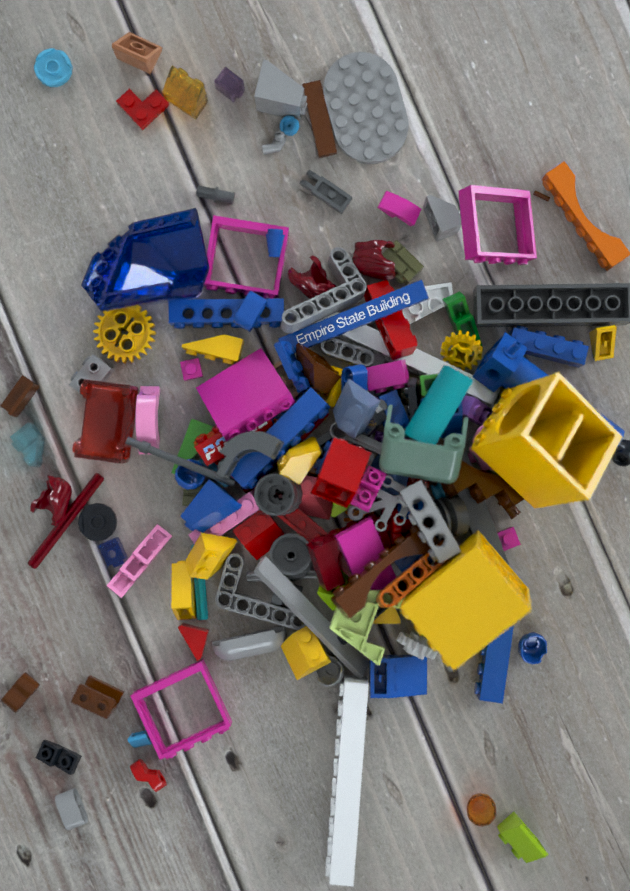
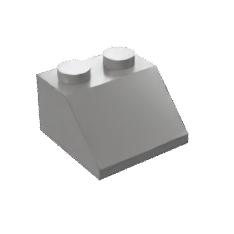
M432 195L426 196L423 210L436 241L457 234L462 226L460 210L458 211L455 205Z

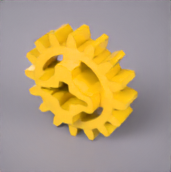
M459 330L458 335L452 332L451 336H446L445 341L442 342L440 355L443 356L444 362L448 361V364L454 365L457 368L461 367L463 371L465 367L471 370L472 365L477 366L478 361L482 359L483 347L480 346L481 341H475V334L470 337L469 331L465 335L462 334L461 330Z

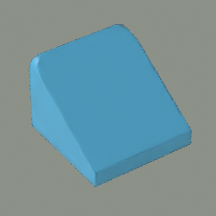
M146 730L131 733L127 739L133 748L152 744Z

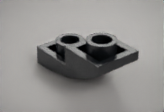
M43 740L36 755V759L50 767L56 766L69 775L75 773L82 757L76 752L48 740Z

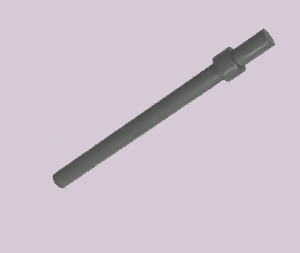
M128 437L126 440L127 445L139 449V452L144 454L150 453L234 487L235 479L223 478L213 470L153 447L151 443L141 442L131 437Z

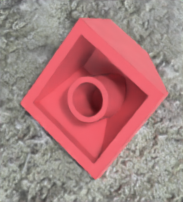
M306 475L300 483L303 496L298 508L306 515L329 520L333 502L311 494L316 477Z

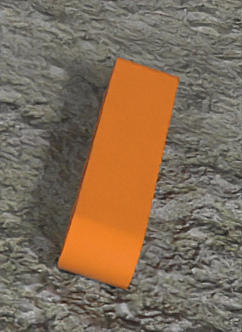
M440 540L436 546L442 545L443 540ZM429 553L422 555L377 594V604L382 608L393 607L447 560L442 563H438L435 560V564L431 566L427 561ZM414 568L420 571L418 579L413 576ZM400 580L406 585L404 591L398 589V582ZM385 593L391 597L389 604L383 602L382 597Z

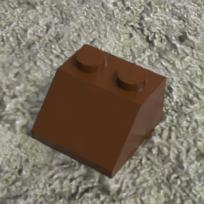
M300 343L296 344V359L302 365V372L308 378L310 388L317 393L321 391L327 395L341 376L323 356Z

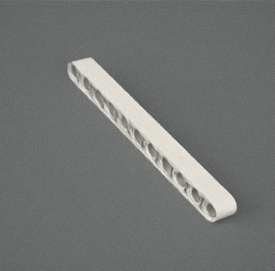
M336 312V313H334V314H332V315H330V316H328V317H325V318H323V319H321V320H319V321H317V322H320V321H322V320H324V319H327V318H329V317H332V316H334V315H337V314H339V312ZM367 325L337 336V338L365 349L368 348L370 351L373 349L374 354H379L380 352L384 354V360L389 362L405 359L407 370L417 375L439 373L443 365L449 366L474 380L465 395L478 399L489 408L493 407L500 392V388L492 392L474 379L472 374L418 349H415L412 355L392 360L380 332Z

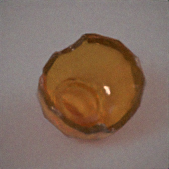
M484 793L472 795L467 804L468 819L474 825L480 827L488 826L494 821L497 810L492 797Z

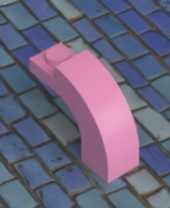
M140 386V392L136 400V439L141 442L151 443V446L159 449L158 404L160 387Z

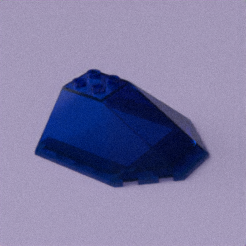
M192 208L131 223L128 226L129 230L122 236L118 234L108 243L109 247L101 254L98 251L92 256L81 286L101 311L156 305L200 297L210 267L197 209Z

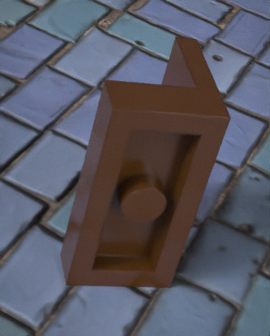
M22 375L0 406L8 411L10 416L18 417L40 386Z

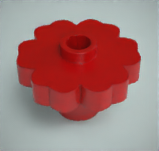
M382 508L381 515L383 514L385 508ZM396 508L393 509L386 528L391 545L394 544V540L401 536V533H406L412 526L409 519H406V522L401 526L394 523V517L398 514ZM400 516L396 517V521L398 523L403 522V519H400Z

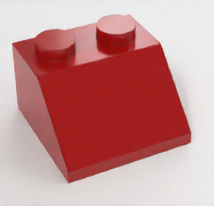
M261 510L232 530L256 560L270 551L273 542L278 537L285 535L273 517Z

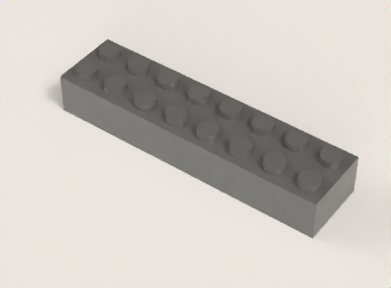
M630 283L477 285L473 290L476 327L627 325L630 323Z

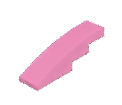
M157 524L106 586L122 599L168 543L172 535Z

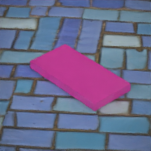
M370 517L335 536L352 576L364 571L363 567L368 562L377 560L380 557L379 553L384 550ZM391 564L377 576L370 590H382L396 578Z

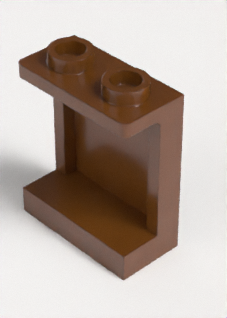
M90 675L85 685L80 684L71 703L108 719L117 709L125 691Z

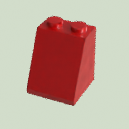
M334 437L315 480L311 494L347 508L357 493L371 452L366 451L363 447L349 444L344 439Z

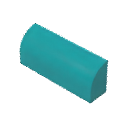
M443 365L406 427L404 435L417 442L436 445L474 380L449 366Z

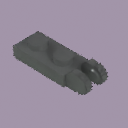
M308 170L306 175L317 182L316 185L313 186L306 180H301L300 185L331 208L343 214L353 197L323 176L320 177L313 171Z

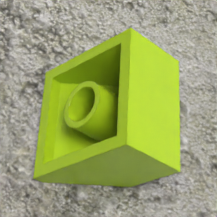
M514 811L497 826L500 832L498 834L499 838L505 845L509 843L513 847L511 851L518 860L522 858L526 863L545 858L548 855L539 839Z

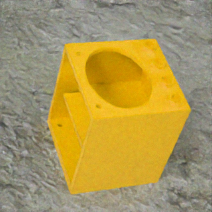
M558 372L512 388H506L501 393L499 402L492 408L493 412L490 417L484 421V427L481 432L475 436V442L471 449L533 508L590 500L622 436Z
M479 530L458 545L461 552L450 557L403 598L400 606L402 615L415 624L414 628L418 634L424 635L427 638L430 648L433 651L437 650L441 655L442 662L453 670L457 669L532 611L529 588Z

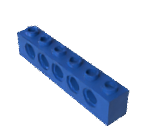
M284 298L267 299L268 302L264 309L269 310L270 315L267 318L260 316L253 328H261V325H269L271 328L280 327L282 314L284 313ZM244 299L168 300L169 324L176 329H184L185 326L201 329L204 328V325H212V328H223V325H231V328H242L233 323V319ZM188 310L194 312L193 317L190 319L184 318V314ZM206 310L213 311L211 318L206 319L203 317ZM225 310L232 311V315L229 318H223L222 313Z

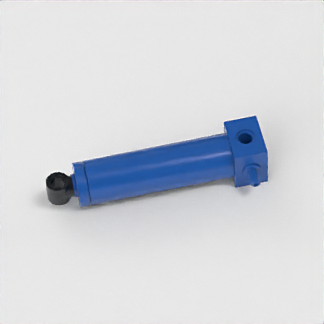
M505 332L485 353L472 377L492 392H495L500 386L504 389L512 388L549 375L523 357L527 347ZM597 411L623 438L625 431ZM621 438L612 456V460L618 466L625 467L630 465V440H622Z

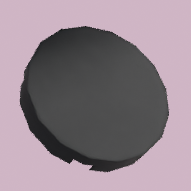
M94 503L88 505L79 515V530L91 541L108 539L113 535L117 527L116 513L106 504Z

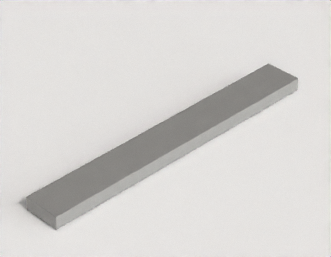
M266 556L261 558L253 572L357 678L363 677L369 662L351 644L342 645L337 638L338 635L329 628L331 623Z

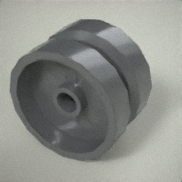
M287 533L278 537L273 542L270 548V561L289 581H297L304 578L312 567V561L306 546L309 542L303 536Z

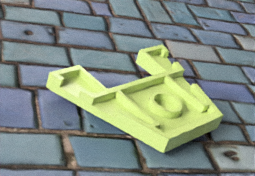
M370 590L366 606L351 619L345 618L336 607L329 628L376 665L380 666L385 648L367 642V638L379 607L376 602V596L381 590ZM385 593L382 597L383 602L389 604L391 597ZM401 599L393 607L400 609L403 599Z

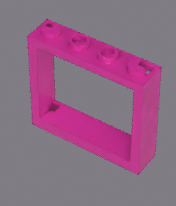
M469 185L458 191L465 260H473L474 263L488 261L489 264L503 262L504 265H509L516 262L518 265H527L528 261L537 258L529 190ZM475 200L513 203L518 253L482 252L480 250Z
M213 215L202 280L203 286L210 291L222 289L228 294L241 292L244 293V296H247L250 291H253L265 299L279 298L289 238V227ZM219 229L262 236L268 234V229L283 230L285 237L278 260L274 290L211 280Z
M204 659L136 690L130 695L160 760L165 757L166 759L173 758L177 755L176 752L182 749L188 751L199 741L201 743L207 742L212 738V735L216 733L221 735L229 730V727L232 725L230 715ZM201 671L223 720L165 747L143 698Z

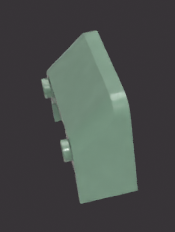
M389 405L379 468L388 474L447 484L454 483L458 478L461 467L468 418L464 417L460 433L448 435L444 446L405 440L403 427L399 424L390 423L393 405Z

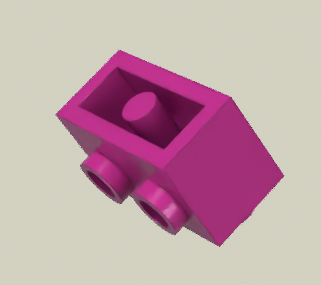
M405 359L366 368L368 372V390H375V393L387 391L386 387L393 386L394 389L404 388V383L409 381Z

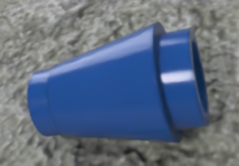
M268 229L266 240L269 257H280L285 237L282 229Z

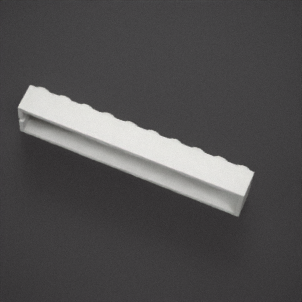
M344 675V679L339 683V696H342V700H338L337 711L338 716H341V718L337 719L336 736H339V739H335L334 751L335 756L338 757L334 758L333 776H336V778H332L331 790L334 798L330 800V816L333 817H329L328 830L331 837L327 839L328 857H326L325 865L326 877H329V885H354L369 687L367 677L364 676L357 678L356 676Z

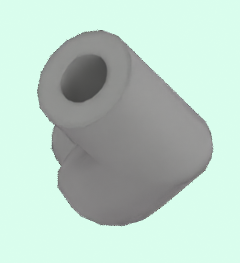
M277 131L274 134L275 138L272 144L262 145L264 155L281 151L286 142L285 134L282 131Z

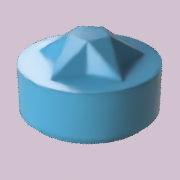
M287 115L280 121V130L287 136H293L299 130V122L295 117Z

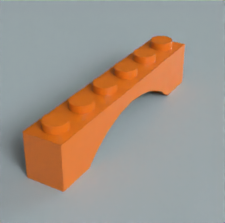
M564 161L545 174L542 178L543 186L554 196L553 199L556 205L561 206L564 210L566 219L574 224L576 233L581 238H584L588 250L598 258L599 265L608 271L627 258L630 252L620 238L602 232L584 215L576 197V176Z

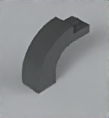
M259 431L239 434L229 440L221 449L220 453L226 457L218 464L216 474L229 479L239 460L251 452H260L275 460L284 442L270 434Z

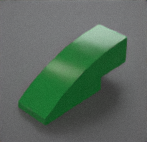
M459 291L442 299L455 334L458 335L459 330L464 335L469 331L470 337L475 334V341H481L465 296Z

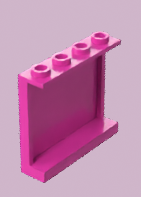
M262 348L196 387L214 422L227 442L239 434L256 429V427L296 403Z

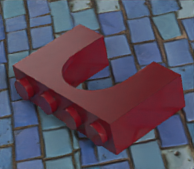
M368 513L364 515V518L358 521H350L346 524L347 526L333 529L329 534L323 537H316L306 544L319 584L326 591L344 584L338 565V556L341 549L335 536L367 517L372 518L375 525L376 521L380 519V515ZM383 522L377 523L379 529L385 527ZM387 529L382 532L377 531L384 549H390L392 545Z

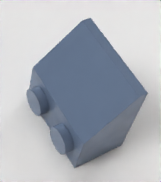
M348 379L332 410L338 428L353 439L365 432L381 401Z

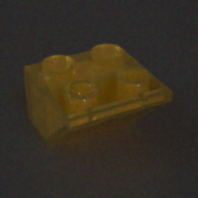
M171 66L162 91L163 96L168 102L196 120L208 103L204 84L197 78L192 79L189 77L188 73L182 68L177 69Z

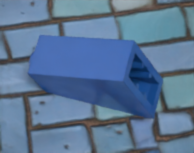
M209 479L180 517L186 521L184 525L191 531L196 529L203 533L239 510L242 505L222 487Z

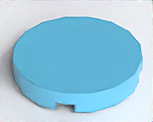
M49 48L37 55L34 71L37 78L44 85L59 87L70 79L73 66L70 58L64 51Z

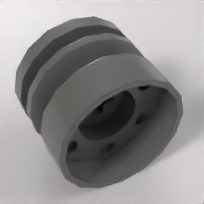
M281 474L266 475L259 480L254 492L255 502L259 509L267 515L273 516L294 512L301 504L303 496L301 485ZM280 491H283V492H284V495H282V498H279V497H278V495L281 494Z
M454 495L451 498L448 496L441 500H433L453 537L464 535L468 532L469 515L461 497ZM430 517L423 519L422 523H426L429 528L433 526V520ZM435 535L438 540L443 539L441 535Z

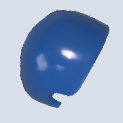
M187 459L188 461H191L195 464L204 467V465L197 460ZM179 465L175 471L176 482L186 490L197 489L205 479L204 475Z
M535 632L525 634L518 642V652L526 663L531 665L541 663L542 656L547 654V641L541 634Z

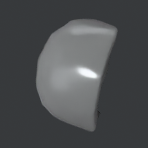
M329 656L331 663L315 671L317 682L325 687L335 686L344 677L343 664L337 657Z

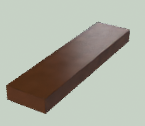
M321 80L304 83L302 87L304 88V96H307V110L318 158L336 155L337 150Z

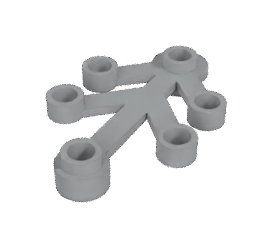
M386 475L385 479L389 478L391 484L385 485L384 481L382 484L385 488L391 487L398 492L407 488L394 481L389 475ZM380 489L377 497L382 500L374 502L369 512L385 508L380 519L375 523L376 530L382 532L387 528V521L396 504L400 503L398 500L400 495L392 496ZM414 500L412 505L419 503L421 500ZM352 505L348 509V516L351 520L358 521L363 517V514L369 512ZM402 507L400 513L395 515L394 523L401 526L406 522V515L409 511L407 507ZM358 509L360 511V514L358 516H354L352 514V510ZM397 516L403 517L402 523L396 521ZM383 522L385 527L379 529L377 523Z

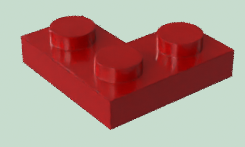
M129 88L116 100L117 104L142 131L170 106L169 102L157 90L152 92L142 102Z

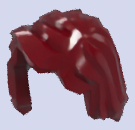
M370 240L355 243L352 261L359 273L380 280L395 278V263L385 259L382 255L383 248L395 247L393 242Z
M313 255L309 257L313 261L309 271L298 273L291 267L287 273L289 281L309 299L337 287L327 279V274L322 268L321 261Z
M47 475V489L42 491L40 497L31 503L30 511L33 513L37 509L51 511L53 514L51 525L56 526L65 517L72 488L64 479Z

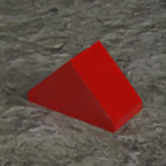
M182 623L178 626V629L198 661L203 656L209 629Z

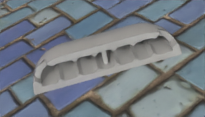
M278 626L211 641V646L219 658L233 661L279 649L286 639L287 631L285 626Z

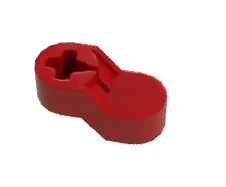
M142 759L130 765V770L135 779L148 782L155 792L167 786L160 770L149 769Z

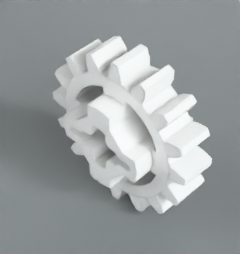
M400 631L396 639L400 644L404 645L403 649L407 653L423 660L424 657L435 659L438 653L437 650L433 651L430 648L427 638L411 631L409 635Z

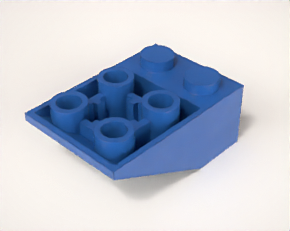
M383 655L380 666L369 659L370 698H397L427 694V657H424L422 660L414 655Z

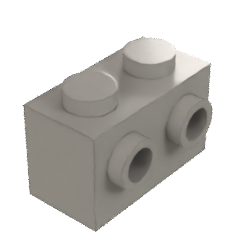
M93 354L84 360L82 369L73 374L71 377L72 382L69 384L90 400L95 397L115 371Z

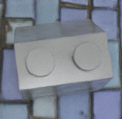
M263 59L254 96L256 110L281 117L291 115L300 121L301 116L305 115L307 109V96H304V88L268 60Z

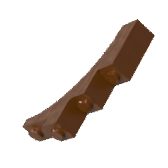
M440 437L436 445L444 446V441ZM463 460L457 480L451 484L441 483L444 492L450 498L468 488L471 497L476 500L477 504L496 494L498 502L505 510L525 500L501 476L485 473L470 466Z

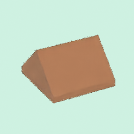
M130 32L112 43V49L117 59L151 74L163 47Z

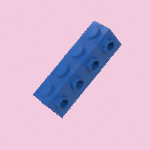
M523 326L514 327L509 331L510 336L527 347L526 355L578 368L585 365L589 346L583 345L584 342L572 340L570 342L566 341L565 337L558 335L550 337L546 335V332H531Z

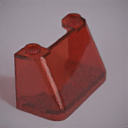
M84 379V383L80 387V394L86 399L81 438H78L73 443L74 457L120 464L127 463L130 459L132 446L127 445L126 440L128 437L133 438L138 387Z

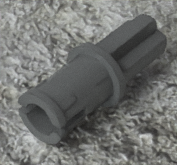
M198 186L196 193L198 197L211 199L215 203L220 201L233 204L235 192L219 190L218 187L215 189Z

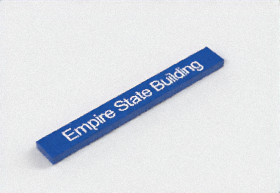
M419 280L294 333L278 338V340L289 341L296 353L297 343L310 348L429 299L423 281Z

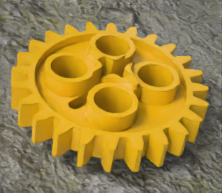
M126 301L123 302L122 306L116 302L115 308L108 305L110 311L107 312L103 309L104 316H97L101 320L100 323H94L99 327L93 330L95 334H98L94 340L100 342L97 348H104L101 353L103 355L108 353L107 358L110 360L115 356L114 360L117 363L120 358L124 364H126L127 358L134 363L135 356L141 360L140 354L147 355L145 349H152L149 342H155L151 335H155L156 332L151 329L156 325L149 323L153 318L147 316V310L141 312V305L135 308L134 302H131L130 306H128ZM125 315V322L119 324L117 321L118 317ZM136 325H142L140 333H134ZM122 330H127V331H128V334L125 335V334H122L121 332H122ZM111 331H115L116 337L113 340H108V334ZM132 341V347L129 350H125V342Z

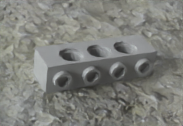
M421 480L399 492L400 497H398V500L403 508L407 507L409 510L408 518L413 526H418L420 530L418 535L423 544L427 542L430 548L428 553L433 561L437 560L438 563H442L461 552ZM416 499L423 502V508L420 511L415 510L412 506L413 501ZM425 517H430L433 520V526L429 529L423 526L422 522ZM437 534L443 538V543L440 546L433 544V537Z

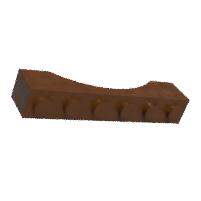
M423 523V526H424L425 528L429 529V527L427 526V524H426V523ZM412 525L408 529V534L405 536L401 535L394 540V545L390 549L385 548L382 550L377 560L368 562L363 567L364 571L350 577L349 583L345 587L340 586L333 592L334 596L330 599L345 618L351 619L366 606L367 596L372 584L387 566L406 556L425 555L428 553L430 548L427 542L423 544L418 535L420 530L417 525ZM434 536L433 544L436 546L440 541Z

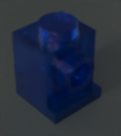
M119 537L98 545V549H100L107 567L112 565L113 568L124 564L123 560L128 558ZM111 550L116 553L114 558L109 554Z

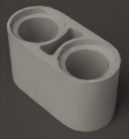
M76 788L55 796V803L66 830L69 831L88 822L87 813Z

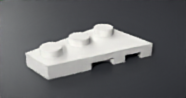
M452 283L425 286L429 299L402 310L409 324L444 307L442 299L453 295Z

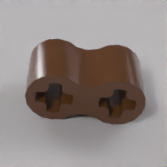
M25 672L3 696L1 701L14 713H17L39 688L40 684Z

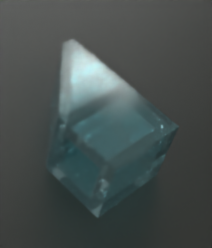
M27 423L10 438L13 441V447L18 452L21 451L25 456L23 458L30 467L39 468L42 465L45 438L34 424Z

